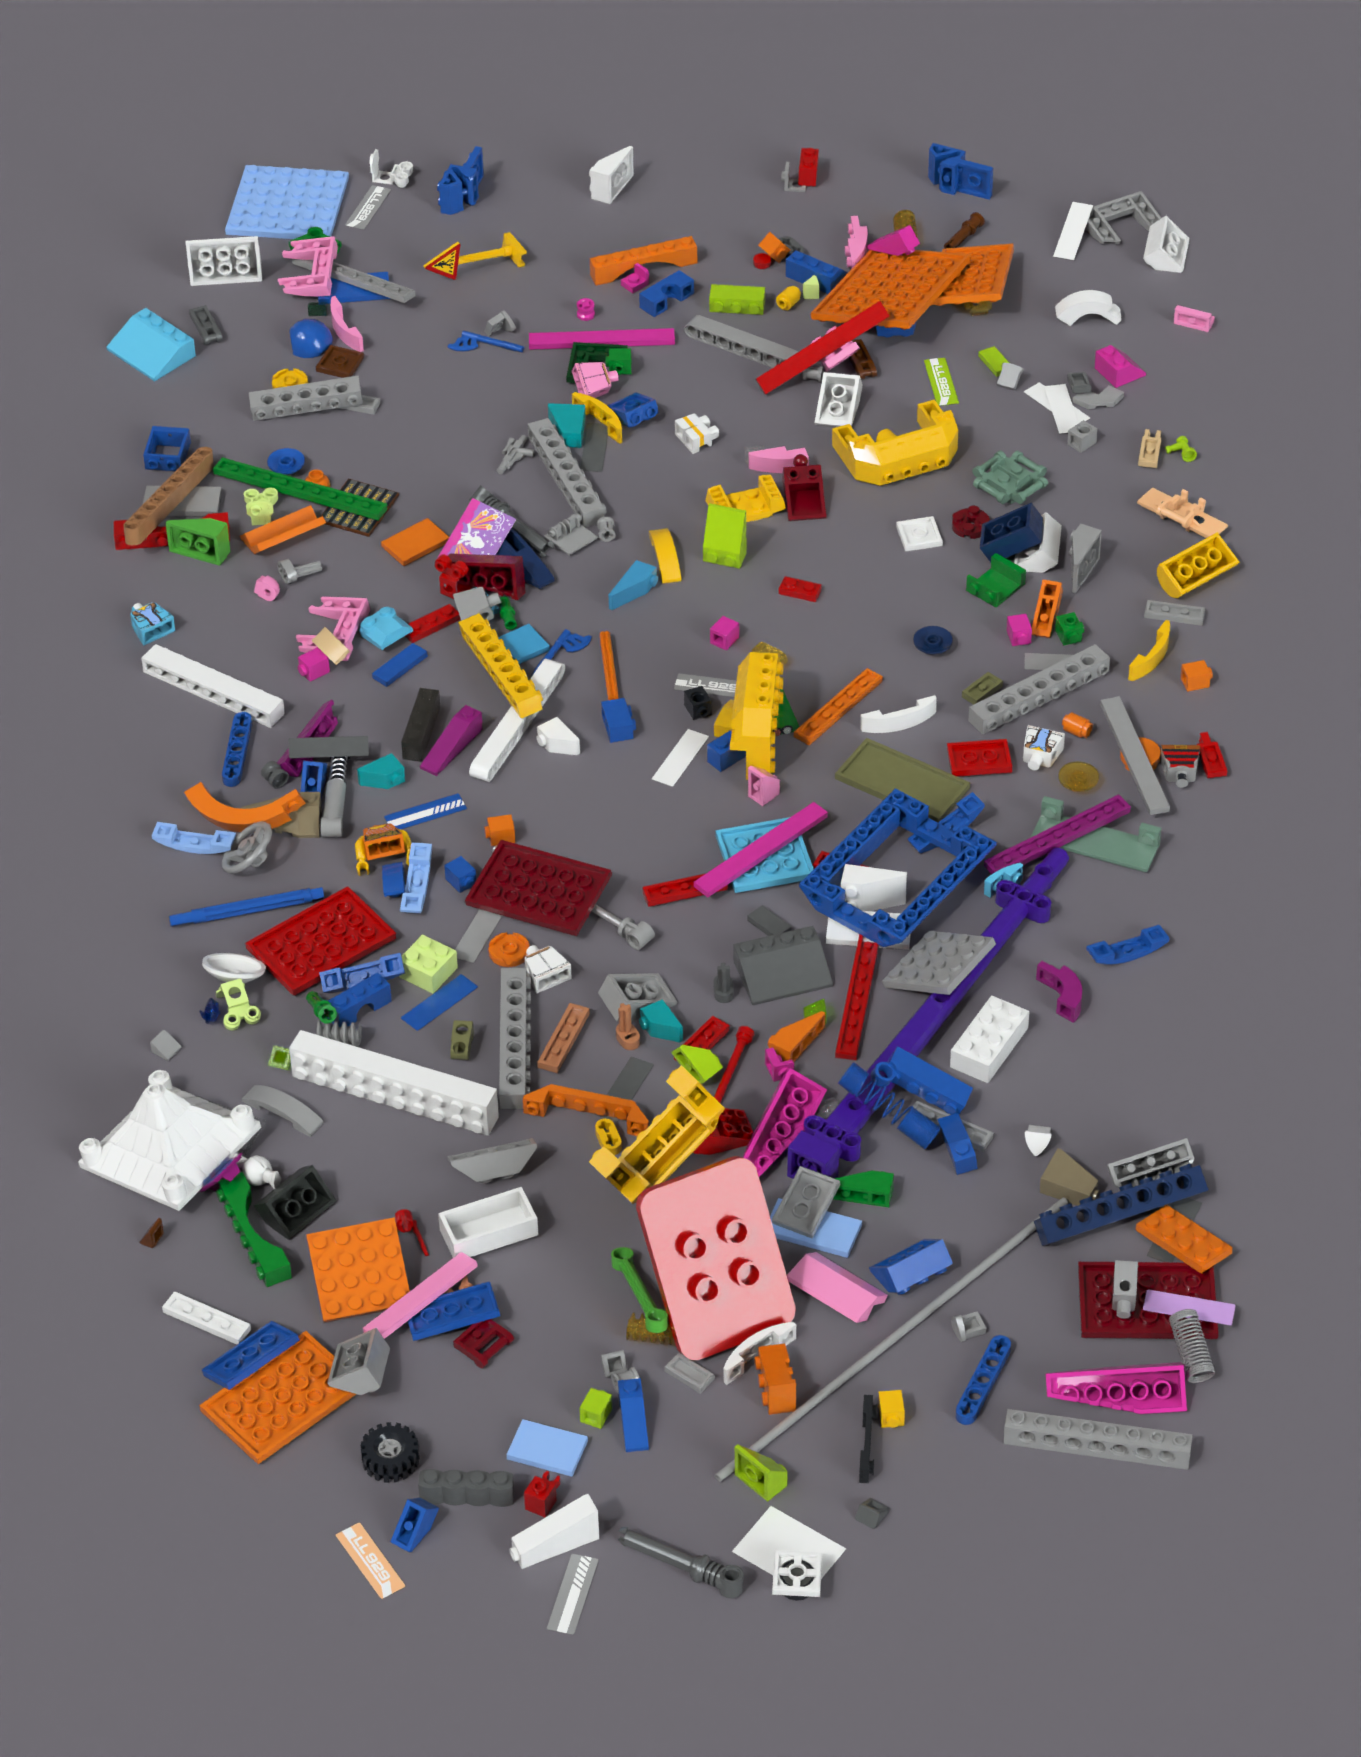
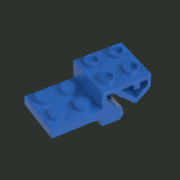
M935 143L929 148L928 178L934 185L939 184L941 192L951 195L961 192L990 200L993 187V167L966 161V151Z
M475 146L463 166L450 164L448 170L444 172L443 178L438 182L437 191L440 194L438 205L441 208V213L452 215L464 210L463 201L470 206L475 205L479 198L478 185L484 176L482 147Z

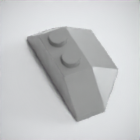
M533 1138L447 1157L451 1166L474 1181L489 1183L493 1181V1178L501 1177L502 1179L513 1177L516 1173H520L536 1150L537 1143Z
M1185 1138L1107 1164V1168L1114 1186L1119 1189V1187L1132 1183L1133 1187L1140 1185V1180L1152 1177L1153 1180L1159 1179V1174L1172 1170L1173 1174L1180 1172L1179 1167L1192 1164L1195 1158L1188 1139ZM1180 1178L1177 1179L1179 1188L1183 1182ZM1161 1185L1157 1186V1192L1159 1194L1164 1193V1189ZM1139 1191L1137 1192L1138 1200H1144V1195Z

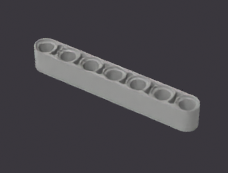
M695 315L684 327L686 335L692 339L774 368L798 352L701 315Z

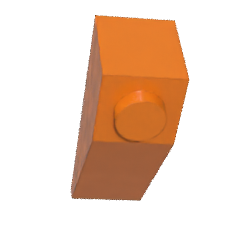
M1042 580L1032 624V635L1050 638L1063 594L1061 582Z
M818 1012L781 1028L775 1035L769 1038L768 1047H773L776 1054L781 1056L783 1062L788 1060L795 1062L825 1028V1012Z

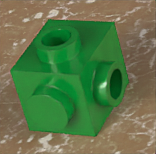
M631 348L609 349V356L605 357L606 367H609V371L616 370L618 375L631 374Z
M1075 612L1056 616L1055 631L1063 646L1082 642L1084 625L1078 620Z

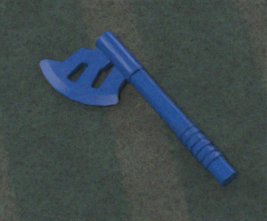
M463 331L462 337H459L455 343L447 346L455 351H469L478 347V341L512 351L523 352L524 346L468 331Z
M565 629L537 665L531 676H533L543 660H551L560 647L563 646L566 652L581 650L590 643L592 636L571 635V632Z

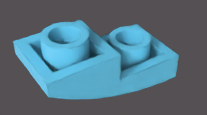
M1017 863L1004 867L986 878L984 895L991 898L996 894V885L1002 880H1009L1020 884L1023 879V864Z

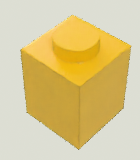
M902 1390L879 1391L878 1408L881 1428L904 1426L905 1410Z

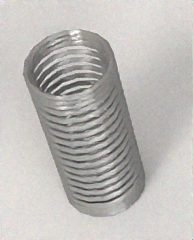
M1185 1309L1172 1314L1169 1317V1322L1176 1345L1178 1346L1177 1349L1179 1350L1181 1361L1184 1365L1187 1381L1191 1383L1203 1382L1215 1375V1369L1211 1363L1212 1360L1210 1359L1209 1349L1201 1330L1202 1327L1200 1326L1197 1311ZM1191 1316L1190 1318L1178 1321L1179 1319H1182L1184 1317ZM1192 1327H1196V1328L1191 1329V1330L1183 1331V1330H1185V1329H1189V1328H1192ZM1192 1331H1196V1332L1191 1333V1334H1188V1335H1183V1334H1186V1333H1189V1332H1192ZM1192 1335H1196V1336H1194V1337L1184 1339V1338H1186V1337H1189V1336H1192ZM1195 1338H1199V1339H1197V1340H1195V1341L1186 1342V1341H1189V1340H1192V1339H1195ZM1195 1342H1199V1343H1197V1344H1194V1345H1191V1346H1187V1345H1189V1344H1192V1343H1195ZM1195 1346H1200V1347H1198V1348H1194V1349L1187 1350V1349L1192 1348V1347H1195ZM1199 1353H1203V1354L1198 1355V1356H1195V1357H1190V1356H1193V1355H1196V1354H1199ZM1199 1357H1203V1358H1201V1359L1191 1361V1360H1193V1359H1196V1358H1199ZM1209 1371V1372H1207V1373H1205V1374H1202V1375L1193 1376L1194 1374H1199V1373H1203V1372Z

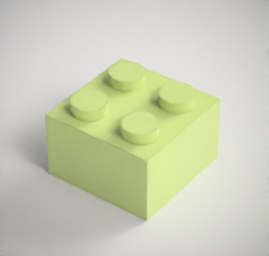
M422 934L402 955L405 974L399 977L434 994L458 968L457 951Z

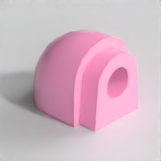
M262 575L256 580L254 593L258 594L259 597L267 601H273L278 596L280 588L274 578Z

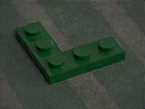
M573 342L566 383H575L572 374L575 363H589V360L605 361V357L609 356V349L628 348V345Z

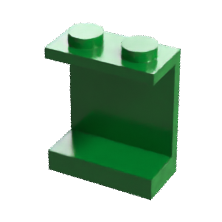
M995 553L991 557V569L978 579L971 575L967 576L966 591L997 608L1025 585L1026 569Z

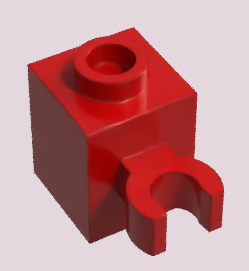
M548 1471L543 1474L542 1478L535 1476L524 1492L525 1510L544 1518L547 1517L556 1503V1489L560 1486V1476H557L553 1481H549L550 1473Z

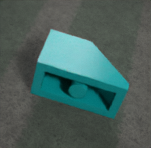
M392 753L357 769L360 786L390 789L405 782L404 766Z
M663 999L640 1008L639 1024L643 1030L646 1029L651 1037L679 1043L683 1041V1026Z

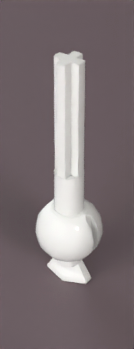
M241 1155L242 1158L237 1162V1165L250 1185L260 1186L269 1183L273 1189L280 1185L281 1177L279 1172L272 1171V1166L265 1157L256 1155L248 1159Z

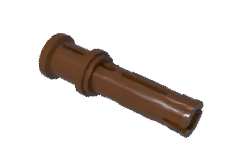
M973 212L970 215V219L962 223L961 229L944 244V248H957L968 236L976 233V229L985 223L983 216Z

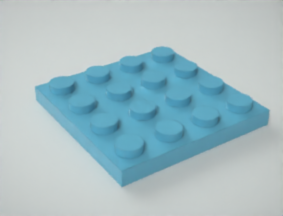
M790 817L715 830L723 860L726 861ZM802 835L732 881L734 892L739 893L803 881L814 868Z

